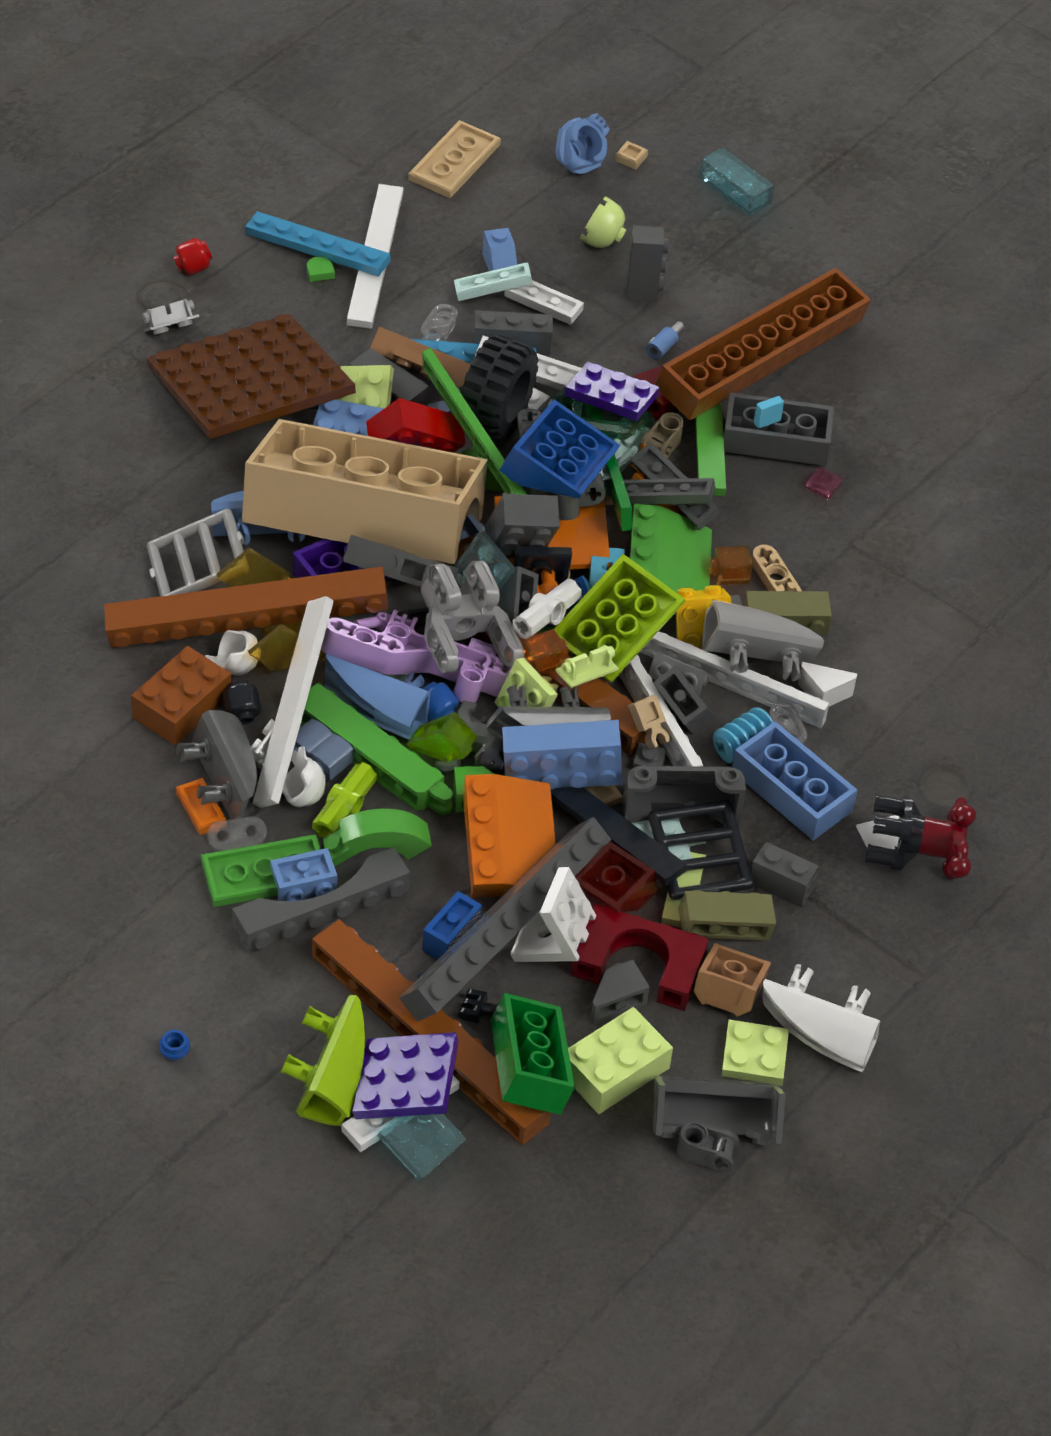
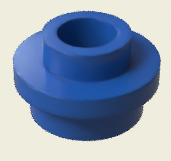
M179 1030L166 1032L159 1042L160 1053L165 1058L171 1060L185 1057L190 1051L189 1038Z

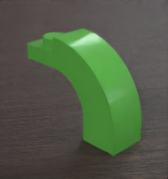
M372 809L349 815L339 820L340 829L323 839L324 849L328 848L334 867L367 849H390L394 847L398 853L409 860L432 846L427 822L412 813L397 809Z

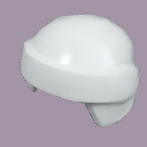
M227 630L222 636L217 656L205 655V657L230 672L231 675L242 676L256 667L260 656V647L257 638L247 631Z
M302 746L298 748V752L294 750L292 753L291 761L295 767L287 773L282 790L286 800L295 807L310 806L317 803L325 791V775L322 768L311 758L306 757L305 747Z

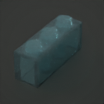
M722 147L702 158L700 178L749 216L771 205L774 185L727 149Z

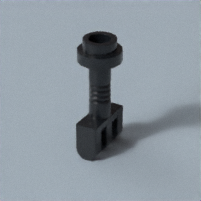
M468 989L465 995L466 998L462 1003L463 1008H460L458 1017L463 1020L479 1023L482 1014L493 1016L498 1005L487 1002V992Z

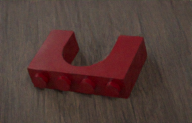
M595 904L593 910L596 918L595 920H589L586 929L589 935L585 943H579L576 951L580 957L578 961H572L570 976L599 984L607 963L615 952L630 946L644 947L658 954L666 966L659 984L657 1003L686 1011L695 987L698 972L706 957L709 939L696 933L673 928L667 924L646 920L641 916L630 915L611 907Z

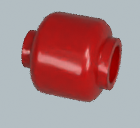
M192 238L177 245V256L173 257L178 270L184 269L190 276L209 268L210 260L213 259L205 240L200 241L198 238Z

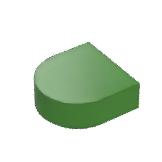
M314 257L308 261L307 274L310 282L335 279V271L329 259Z

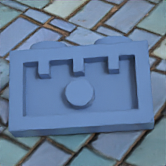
M328 848L270 860V869L278 889V901L307 900L325 895L337 889V873Z

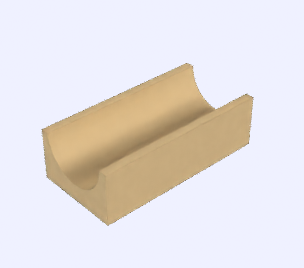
M279 419L245 462L242 522L344 543L349 542L350 535L352 534L434 561L455 564L466 516L472 514L478 522L482 519L488 459Z

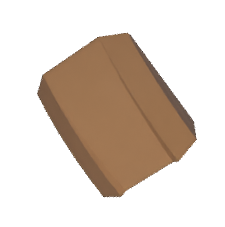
M714 943L698 972L694 993L702 1005L709 1004L734 1013L736 1017L751 1011L762 988L763 981L767 976L771 962Z

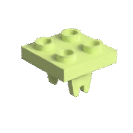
M525 658L516 659L494 703L498 707L510 706L507 688L516 685L518 690L524 685L528 707H552L558 695L556 691L559 686L557 684H550L552 678L541 676Z

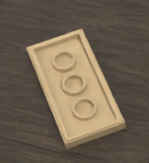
M459 120L408 173V180L451 198L501 145V138Z

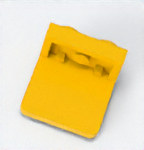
M706 586L705 590L694 591L693 588L678 589L676 593L686 600L676 611V637L678 640L702 649L706 608H709L712 599L731 603V596L721 586Z

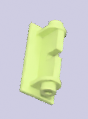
M603 645L601 648L590 651L589 657L586 654L566 659L565 663H562L561 667L556 669V672L572 688L618 671L619 668L612 661V657L615 656L614 648Z

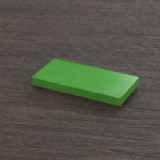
M317 835L201 854V863L213 907L278 896V889L270 869V860L320 850Z

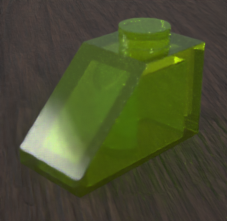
M456 712L419 725L407 746L411 750L444 762H449L457 758H465L472 751L471 745L477 738V735Z

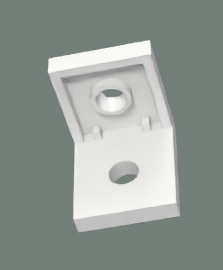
M569 867L558 868L541 910L520 930L510 953L515 962L578 961L580 956L576 950L579 943L586 942L589 935L586 929L589 920H595L596 914ZM551 933L550 936L543 938L546 934Z

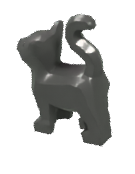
M463 700L457 712L456 723L443 747V752L449 761H436L435 767L439 771L450 773L454 771V767H458L461 764L460 756L454 749L461 752L474 753L475 767L484 766L491 772L502 770L504 762L500 754L503 751V740L492 735L486 729L487 716L476 719L471 715V712H475L477 703Z

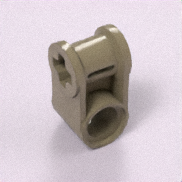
M676 413L662 415L657 423L645 433L640 442L639 449L642 444L651 442L668 459L673 450L681 443L682 417Z

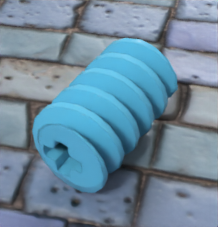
M756 707L752 708L748 713L742 714L739 718H735L731 723H727L722 728L717 729L713 734V744L719 757L725 763L731 764L734 759L735 749L773 723L772 718L766 711Z

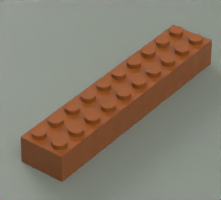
M835 267L662 365L655 386L659 387V392L689 420H692L728 399L730 392L738 393L862 321L871 299Z

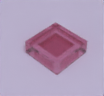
M819 467L807 481L806 489L829 500L842 485L843 478Z

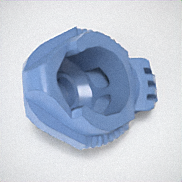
M595 113L588 118L581 119L578 117L569 120L558 130L555 150L556 159L572 174L587 173L601 166L607 154V139L605 136L610 129L606 121L598 113Z

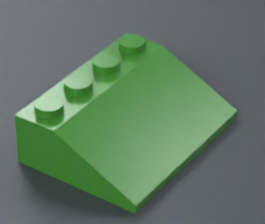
M634 503L629 558L675 592H678L680 588H693L694 591L705 590V587L710 584L712 529L704 526L699 530L688 518L665 507Z

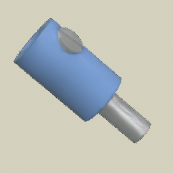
M678 321L672 327H664L646 345L647 354L653 359H660L678 341V333L684 328L683 323Z

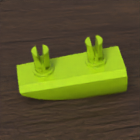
M357 995L348 996L335 1018L327 1016L309 1006L301 1024L326 1034L325 1038H327V1041L317 1064L314 1066H310L288 1054L280 1071L305 1083L306 1089L296 1110L300 1117L326 1125L342 1126L346 1117L349 1118L361 1078L365 1046L364 1017L361 1001Z

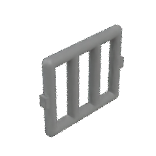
M230 509L221 510L147 543V550L152 569H149L151 578L157 583L160 596L202 591L248 570V563L242 546L245 544L242 533L237 530L232 511ZM224 522L236 564L223 570L220 568L209 531L210 527ZM199 532L211 575L196 581L184 538ZM174 543L185 586L170 592L159 549Z

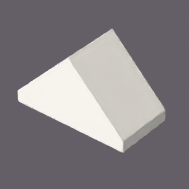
M802 662L801 678L798 681V685L805 693L828 702L829 706L853 696L857 678L856 673Z

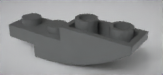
M352 534L350 535L343 558L344 562L364 569L383 566L385 576L422 587V584L428 578L430 565L444 564ZM444 564L450 568L456 580L459 568Z

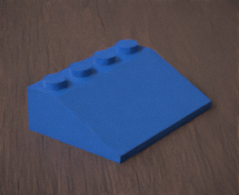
M554 399L512 448L499 471L523 487L579 499L619 449L620 445Z

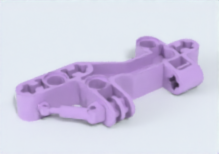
M395 609L392 615L379 612L374 617L354 620L353 623L340 618H330L328 620L321 646L323 652L385 675L410 674L411 672L432 673L454 681L456 685L453 693L460 702H463V700L476 702L481 691L497 697L512 668L502 664L500 658L496 657L497 652L493 644L472 637L469 646L455 642L459 651L456 672L441 673L424 639V635L414 631L418 618L414 617L413 620L407 619V614H403V617L397 615L398 610ZM371 628H376L382 632L374 631Z

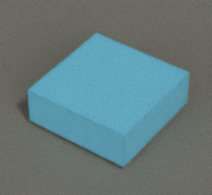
M776 396L757 403L754 424L758 429L781 421L784 405L782 398Z

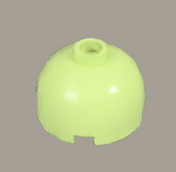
M608 197L603 199L604 203H606L605 206L599 204L585 227L589 231L587 236L582 234L580 240L595 248L608 247L614 241L620 242L626 232V229L623 228L625 222L624 211L616 202Z

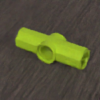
M364 762L355 764L341 784L336 783L331 788L326 805L312 822V829L317 832L319 837L324 839L340 829L339 820L360 811L365 795L377 780V773L370 765Z

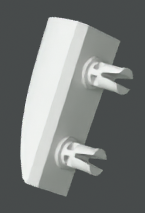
M799 964L795 965L787 987L767 979L763 981L764 1006L784 1028L789 1029L791 1034L821 1054L845 1066L863 1072L876 1044L880 1020L862 1014L871 994L867 989L863 991L858 1001H856L858 986H852L844 1008L806 994L805 990L814 972L807 968L802 978L799 979L801 965Z

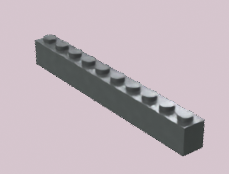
M594 817L574 826L399 997L417 1022L436 1014L541 910L559 867H569L575 876L611 841Z

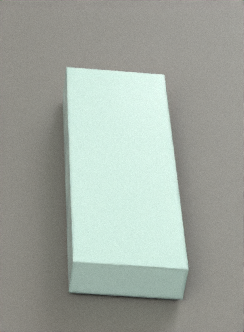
M528 263L454 280L458 301L533 284Z

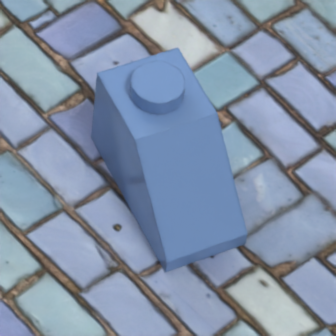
M509 228L484 231L482 254L489 271L517 265L515 244Z

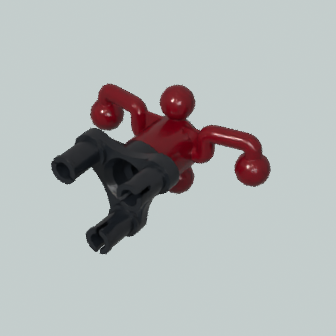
M876 794L873 813L899 816V819L875 815L874 824L880 825L873 826V834L878 833L898 837V844L894 846V849L868 844L865 858L866 863L891 866V869L901 871L916 854L945 858L942 871L947 878L958 879L969 874L971 862L967 858L969 851L966 841L967 829L975 821L976 812L971 805L967 804V800L964 797L956 799L952 809L948 812L947 820L922 816L913 798L902 797V799Z

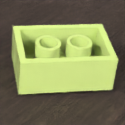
M632 1007L568 1048L574 1089L600 1114L653 1080L655 1076H659L670 1069L673 1047Z

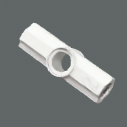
M566 579L546 595L542 593L535 594L530 601L529 608L512 620L513 629L520 638L527 640L548 623L553 625L559 624L564 618L566 609L582 598V589L578 587L576 581Z

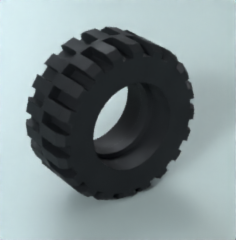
M501 335L491 336L483 342L482 347L478 349L475 358L470 363V368L465 375V381L460 391L490 439L495 442L508 439L510 434L516 430L518 412L527 409L528 402L532 397L533 387L537 379V363L539 362L537 353L532 347Z

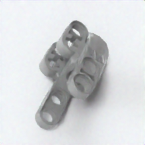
M472 561L468 564L466 571H463L465 581L461 588H459L448 566L444 564L430 565L428 578L421 587V594L429 609V613L426 616L424 639L441 673H454L458 668L459 651L454 640L467 639L478 632L488 633L502 664L507 667H512L516 659L524 658L522 644L513 629L507 613L497 606L500 595L499 588L485 561Z

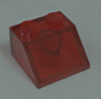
M609 842L574 876L582 890L617 913L638 911L657 892L656 871L612 842Z

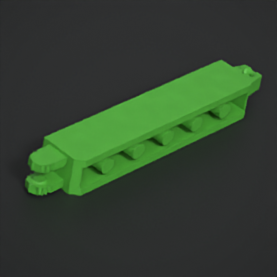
M319 683L310 687L300 725L303 726L310 719H315L324 724L333 734L345 739L353 747L354 761L352 764L364 762L370 765L377 773L376 782L415 811L425 810L427 807H430L435 812H438V814L444 816L451 814L453 809L451 800L454 797V793L444 784V776L437 768L431 767L417 753L408 750L394 736H389L381 730L374 721L366 719L352 705H348L339 699L332 690L326 689Z

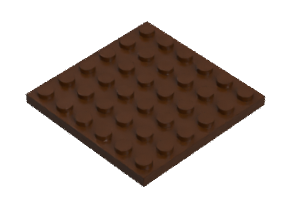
M290 314L278 315L274 319L255 322L251 326L232 329L228 333L209 336L204 340L192 344H183L179 348L160 351L156 355L147 357L148 367L209 439L356 393L355 383Z

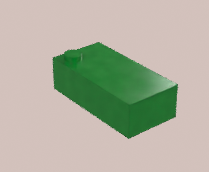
M504 993L490 1020L502 1101L561 1115L575 1088L561 1007Z

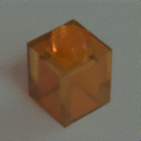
M748 545L716 547L714 558H710L711 575L715 574L717 585L750 583L752 561Z
M554 629L524 639L523 643L524 658L540 675L560 668L562 663H565L566 654L569 652L566 641L563 638L560 639Z

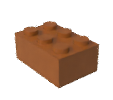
M187 646L131 695L132 718L176 746L198 726L203 713L208 710H216L223 704L222 693L227 689V685L231 683V673Z

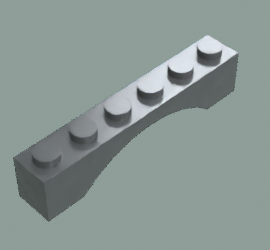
M392 847L367 857L362 867L349 881L325 895L298 901H273L258 898L232 908V927L247 952L263 949L276 941L292 938L302 931L318 928L328 921L339 917H346L354 911L365 907H372L380 901L402 895L404 892L409 891L410 872L396 849Z

